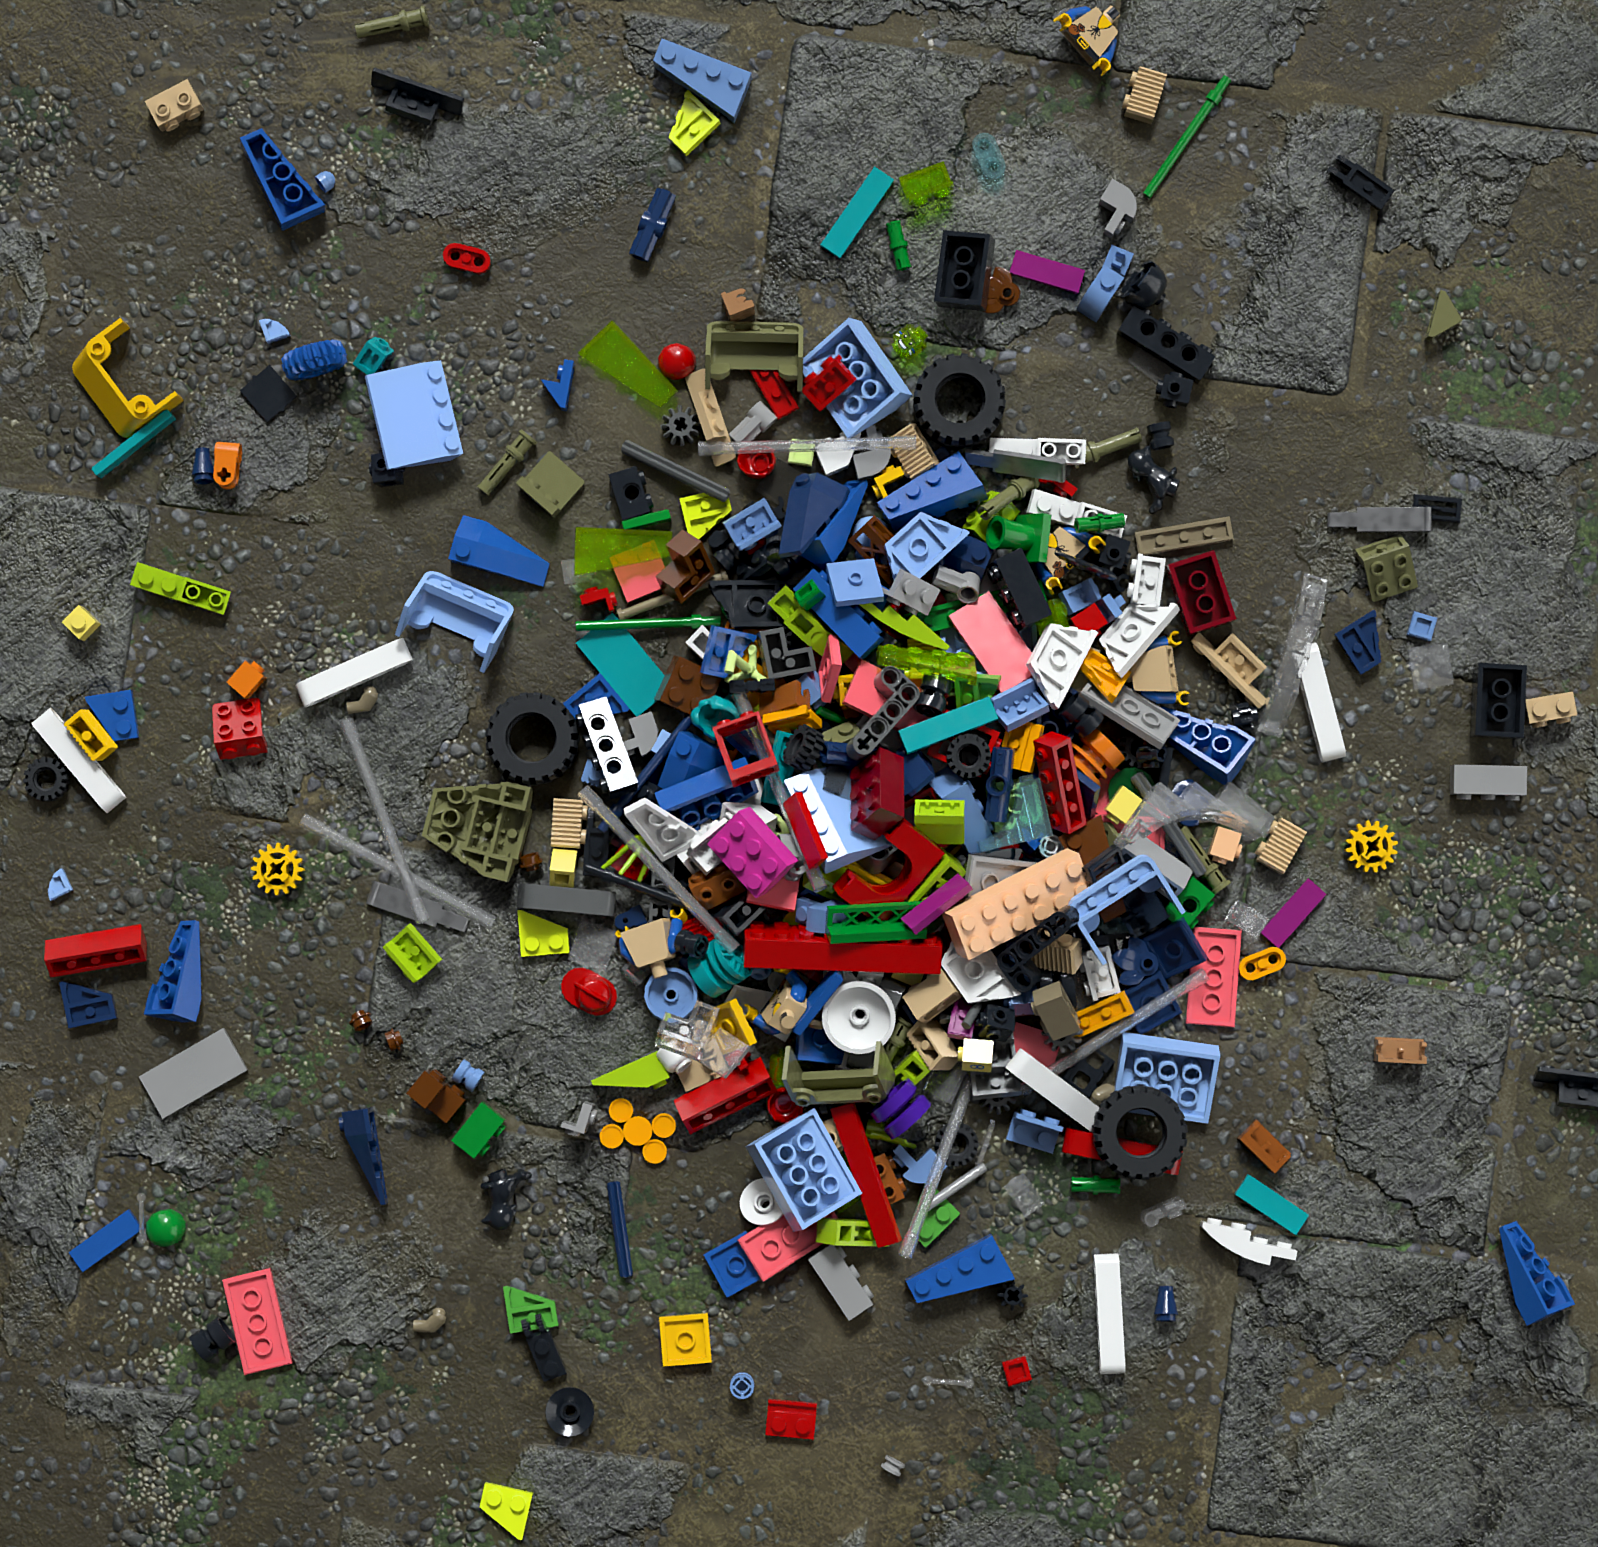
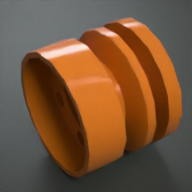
M1095 729L1084 738L1078 735L1083 743L1082 747L1073 742L1071 743L1075 753L1076 768L1100 785L1101 783L1094 775L1097 774L1105 780L1107 775L1102 767L1105 765L1115 770L1125 760V757L1098 729Z

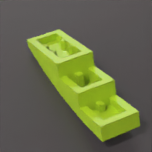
M872 603L858 604L877 620L901 634L944 650H948L950 647L914 614H911L905 620L889 605L881 612Z

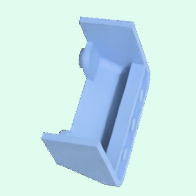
M429 571L424 574L405 603L395 635L400 637L407 624L415 629L427 628L431 622L475 640L473 650L480 657L484 658L480 668V672L484 673L498 650L514 609L510 603L441 573Z
M1148 855L1134 857L1071 898L1068 906H1073L1077 909L1080 919L1076 926L1102 965L1107 962L1089 933L1094 931L1099 925L1100 918L1098 912L1132 890L1139 887L1144 892H1154L1162 887L1173 906L1181 914L1186 912L1158 866Z

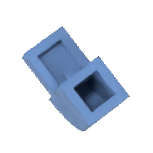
M1103 265L1076 310L1097 322L1124 277Z
M800 897L796 900L795 922L806 925L807 931L825 933L827 906L849 904L835 899L819 903L806 897ZM833 913L832 923L842 922L847 916L844 913Z
M900 1144L892 1150L895 1153L892 1158L902 1168L905 1165L908 1167L902 1176L914 1183L932 1181L947 1167L931 1148L916 1161Z

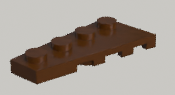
M1101 815L1086 822L1087 825L1058 837L1063 849L1067 848L1080 854L1084 866L1109 847ZM1104 870V871H1102L1100 874H1098V875L1096 876V879H1097L1099 876H1101L1104 872H1106L1107 870ZM1123 897L1098 912L1104 924L1126 913Z

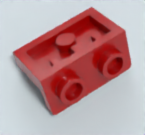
M839 354L834 359L832 356H829L820 365L822 369L817 374L812 371L803 380L805 383L802 387L803 394L819 411L823 410L856 380V377L840 361L842 357Z

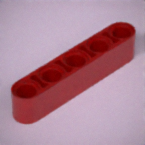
M1066 1128L1061 1152L1101 1160L1093 1144L1092 1132ZM1117 1138L1121 1147L1133 1155H1146L1157 1148V1145ZM1182 1157L1174 1163L1175 1166L1170 1171L1167 1170L1163 1173L1178 1175Z

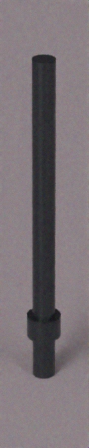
M586 863L584 872L602 878L601 881L611 884L613 882L710 919L718 912L714 909L703 912L698 903L628 877L620 876L615 873V870L608 867L603 869Z

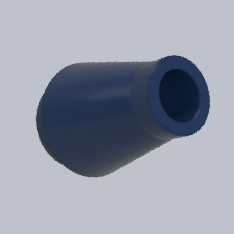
M206 447L196 448L191 477L194 478L195 484L213 483L214 468L210 449Z
M1159 1286L1154 1311L1156 1321H1176L1178 1312L1173 1286Z

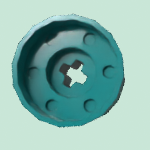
M723 934L709 942L708 950L701 959L689 956L687 961L688 969L697 986L705 994L715 998L731 989L733 985H737L749 977L752 973V968L744 967L742 944L735 937H725Z

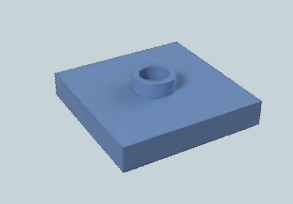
M874 558L826 563V572L836 607L884 601V593Z

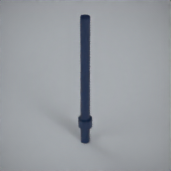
M689 714L684 717L638 775L637 792L670 752L679 731H686L690 727L692 721ZM637 792L624 795L616 804L613 803L607 810V816L597 828L605 834L614 821L621 818L624 814V808Z

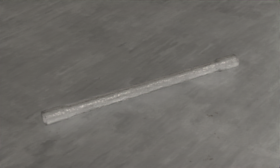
M916 435L882 438L738 442L698 441L699 456L743 453L916 450Z
M746 692L732 694V699L739 715L753 711ZM754 726L747 729L759 760L768 758L758 727ZM775 772L767 775L769 784L806 869V875L814 892L822 891L827 888V884L820 867L809 870L783 806V803L789 797L779 773Z
M353 718L345 719L340 722L341 729L354 756L408 897L416 924L424 923L430 920L423 899L419 895L360 741L356 724Z
M588 785L577 794L703 924L729 954L740 945L610 811L602 799Z
M305 813L299 823L300 827L329 840L461 912L490 930L497 918L496 916L469 904L326 826L325 823Z
M1200 968L1186 977L1181 983L1047 1068L1056 1075H1059L1184 994L1210 980L1204 969ZM1021 1082L1024 1097L1035 1091L1025 1082Z
M966 1071L964 1082L909 1229L899 1249L898 1255L901 1257L912 1259L921 1229L972 1095L970 1071Z

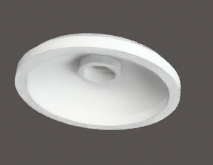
M854 981L839 986L826 1002L822 1011V1024L827 1037L838 1048L849 1053L865 1054L875 1051L876 1041H881L882 1045H884L891 1037L895 1027L896 1014L891 999L881 988L868 982ZM862 1010L865 1015L858 1017L855 1012Z

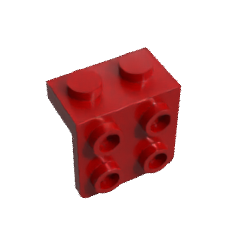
M259 698L213 705L214 745L220 760L248 755L254 756L268 752L267 742L262 730L261 702Z

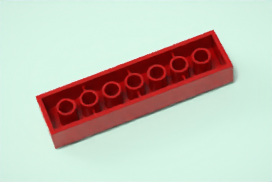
M755 920L744 929L743 962L746 968L941 974L942 943L939 930L933 934H927L926 939L830 944L826 933L807 931L806 925L800 923L798 925H789L787 922L778 921L774 924H764L762 921Z

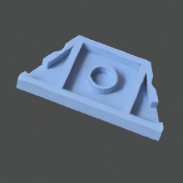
M920 512L884 544L893 580H895L900 569L921 578L969 534L968 530L958 528L948 522Z

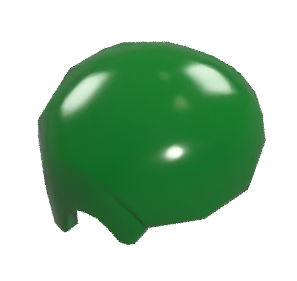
M173 1209L157 1211L146 1222V1235L149 1241L158 1247H166L178 1243L186 1232V1222L182 1215Z

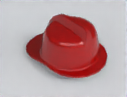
M583 967L574 968L563 977L561 983L562 993L565 999L572 1005L595 1016L604 1015L615 1006L617 992L614 985L606 978Z

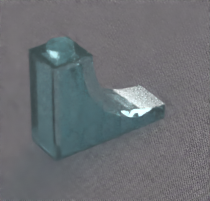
M1033 774L1018 777L1019 782L1014 783V805L1007 822L990 837L977 841L979 851L984 852L1053 835L1040 778H1034Z

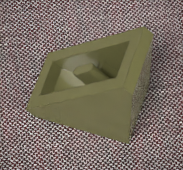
M1440 290L1436 295L1424 339L1426 341L1436 338L1462 322L1446 291Z

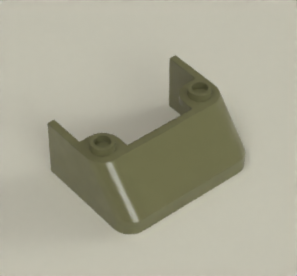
M715 321L709 323L706 335L705 389H710L711 378L722 380L730 374V369L778 370V375L785 381L793 382L798 380L797 391H802L803 326L797 323Z
M876 1041L874 1066L868 1069L802 1072L791 1046H786L782 1081L791 1100L798 1106L855 1102L878 1103L884 1100L893 1088L895 1072L881 1041Z

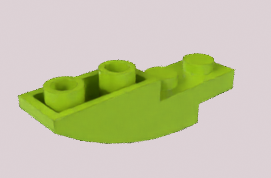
M139 562L136 564L130 586L222 615L225 613L231 594L230 591Z
M785 585L768 604L785 620L784 624L808 646H812L814 651L823 656L828 636L830 634H837L811 609L808 611L803 609L793 595L794 592ZM838 636L841 662L843 664L854 652Z

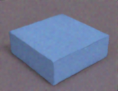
M1414 611L1406 635L1430 642L1437 618Z

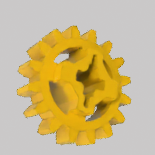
M1368 820L1364 823L1365 827H1362L1361 824H1356L1357 831L1350 830L1348 832L1352 838L1345 839V842L1350 844V848L1344 849V852L1351 853L1347 860L1356 861L1354 868H1359L1362 865L1363 872H1368L1369 867H1371L1372 872L1375 873L1378 871V866L1385 870L1387 868L1385 862H1394L1390 856L1391 854L1398 853V851L1393 849V846L1398 844V841L1391 840L1395 833L1386 832L1388 825L1380 828L1379 821H1375L1373 826H1371ZM1368 830L1376 831L1372 837L1362 834ZM1383 839H1385V841H1386V845H1387V849H1386V850L1383 849V844H1382V840H1383ZM1375 840L1374 848L1376 850L1368 852L1369 847L1366 843ZM1356 843L1359 844L1360 847L1359 855L1356 852ZM1371 856L1380 859L1375 863L1366 862Z
M276 843L274 849L271 844H268L266 852L262 849L258 850L261 857H253V860L257 862V866L251 867V870L257 871V874L252 877L253 880H260L257 887L262 888L266 886L265 893L268 894L274 889L275 895H279L280 890L288 894V887L290 886L296 889L295 881L303 880L299 876V872L305 871V868L299 867L303 859H296L298 851L289 852L290 845H286L282 849L281 843ZM283 853L285 856L281 859H275L271 854ZM263 863L267 865L264 875L262 872ZM293 863L294 870L291 876L289 874V866ZM274 864L283 865L281 867L282 874L275 873L272 875L275 871ZM275 879H281L285 884L273 885L270 883Z

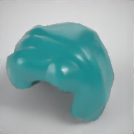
M714 695L699 701V705L691 712L690 718L693 725L703 730L704 735L712 740H716L712 727L717 726L716 724L722 720L730 719L732 721L739 718V713L731 701Z

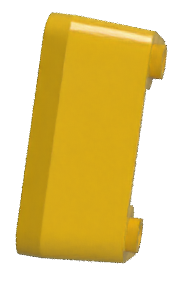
M119 318L87 343L74 361L72 370L116 432L123 438L128 439L165 409L171 411L184 400L175 391L157 405L146 395H137L130 401L125 398L101 365L111 354L110 343L130 329L128 324Z

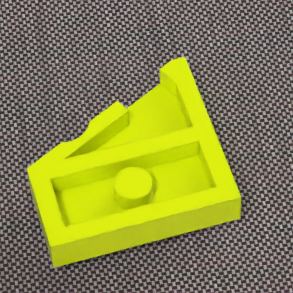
M689 90L685 92L681 110L678 111L676 123L669 135L670 141L685 156L690 154L721 124L720 120Z
M705 493L680 498L687 532L697 539L702 538L732 512L729 497L726 502H722Z
M517 910L521 957L570 953L568 928L523 910Z
M485 1482L480 1508L518 1540H522L533 1493Z

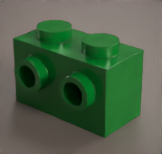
M483 1101L451 1141L475 1159L478 1155L483 1157L491 1147L488 1142L493 1135L498 1138L506 1128L503 1124L506 1119Z

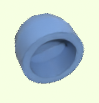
M324 171L315 176L317 184L325 193L334 187L335 177L331 172Z

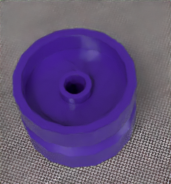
M909 1078L893 1087L887 1097L878 1102L869 1112V1115L876 1123H882L889 1119L885 1123L883 1131L890 1139H895L904 1133L931 1106L930 1101L924 1095H917L912 1098L917 1087Z

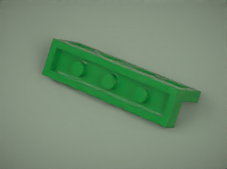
M922 901L827 906L825 933L830 944L926 939V927L915 935L901 920L903 914L909 909L915 908ZM891 910L895 913L889 920L879 918L884 911ZM861 912H868L871 915L865 921H857L855 919ZM833 913H844L847 916L842 922L832 923Z

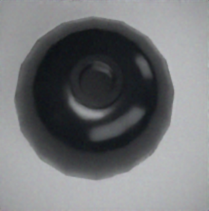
M1153 260L1144 262L1141 265L1144 269L1139 273L1134 271L1121 289L1123 295H1120V297L1131 306L1143 309L1153 304L1159 305L1166 296L1164 293L1167 287L1165 273Z

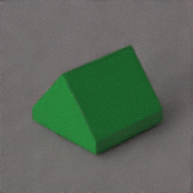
M813 579L809 580L793 594L799 605L806 611L810 610L826 596Z

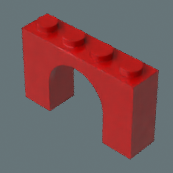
M903 818L883 834L889 842L904 853V867L897 878L884 885H873L848 868L832 887L841 898L851 905L906 902L910 893L917 885L924 881L928 872L939 864L941 857L945 853L933 840ZM891 910L884 911L879 918L889 920L894 913ZM861 912L868 918L871 916L868 912Z

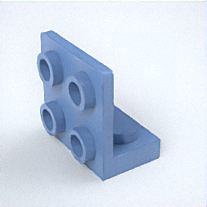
M1021 1109L1020 1113L1014 1111L1006 1140L1053 1154L1059 1131L1063 1132L1064 1128L1059 1125L1060 1121L1048 1116H1044L1043 1120L1035 1118L1036 1113Z

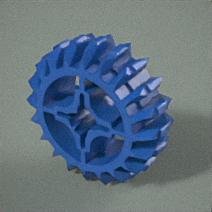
M319 341L303 345L285 353L281 358L282 368L286 377L290 380L310 379L343 367L347 362V354L341 341Z

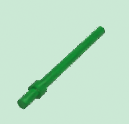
M1223 75L1214 90L1209 91L1205 97V103L1142 193L1144 196L1150 199L1214 105L1217 106L1223 98L1221 95L1231 82L1230 78Z
M701 614L691 615V617L576 621L575 624L576 631L670 627L699 629L702 625L721 626V617H701Z

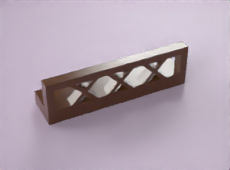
M874 515L847 541L864 559L874 558L878 574L892 586L894 580L888 559L887 565L880 564L876 560V553H883L887 557L884 544L894 535ZM864 533L870 539L871 547L863 546L857 538ZM927 572L920 579L931 584L933 577Z

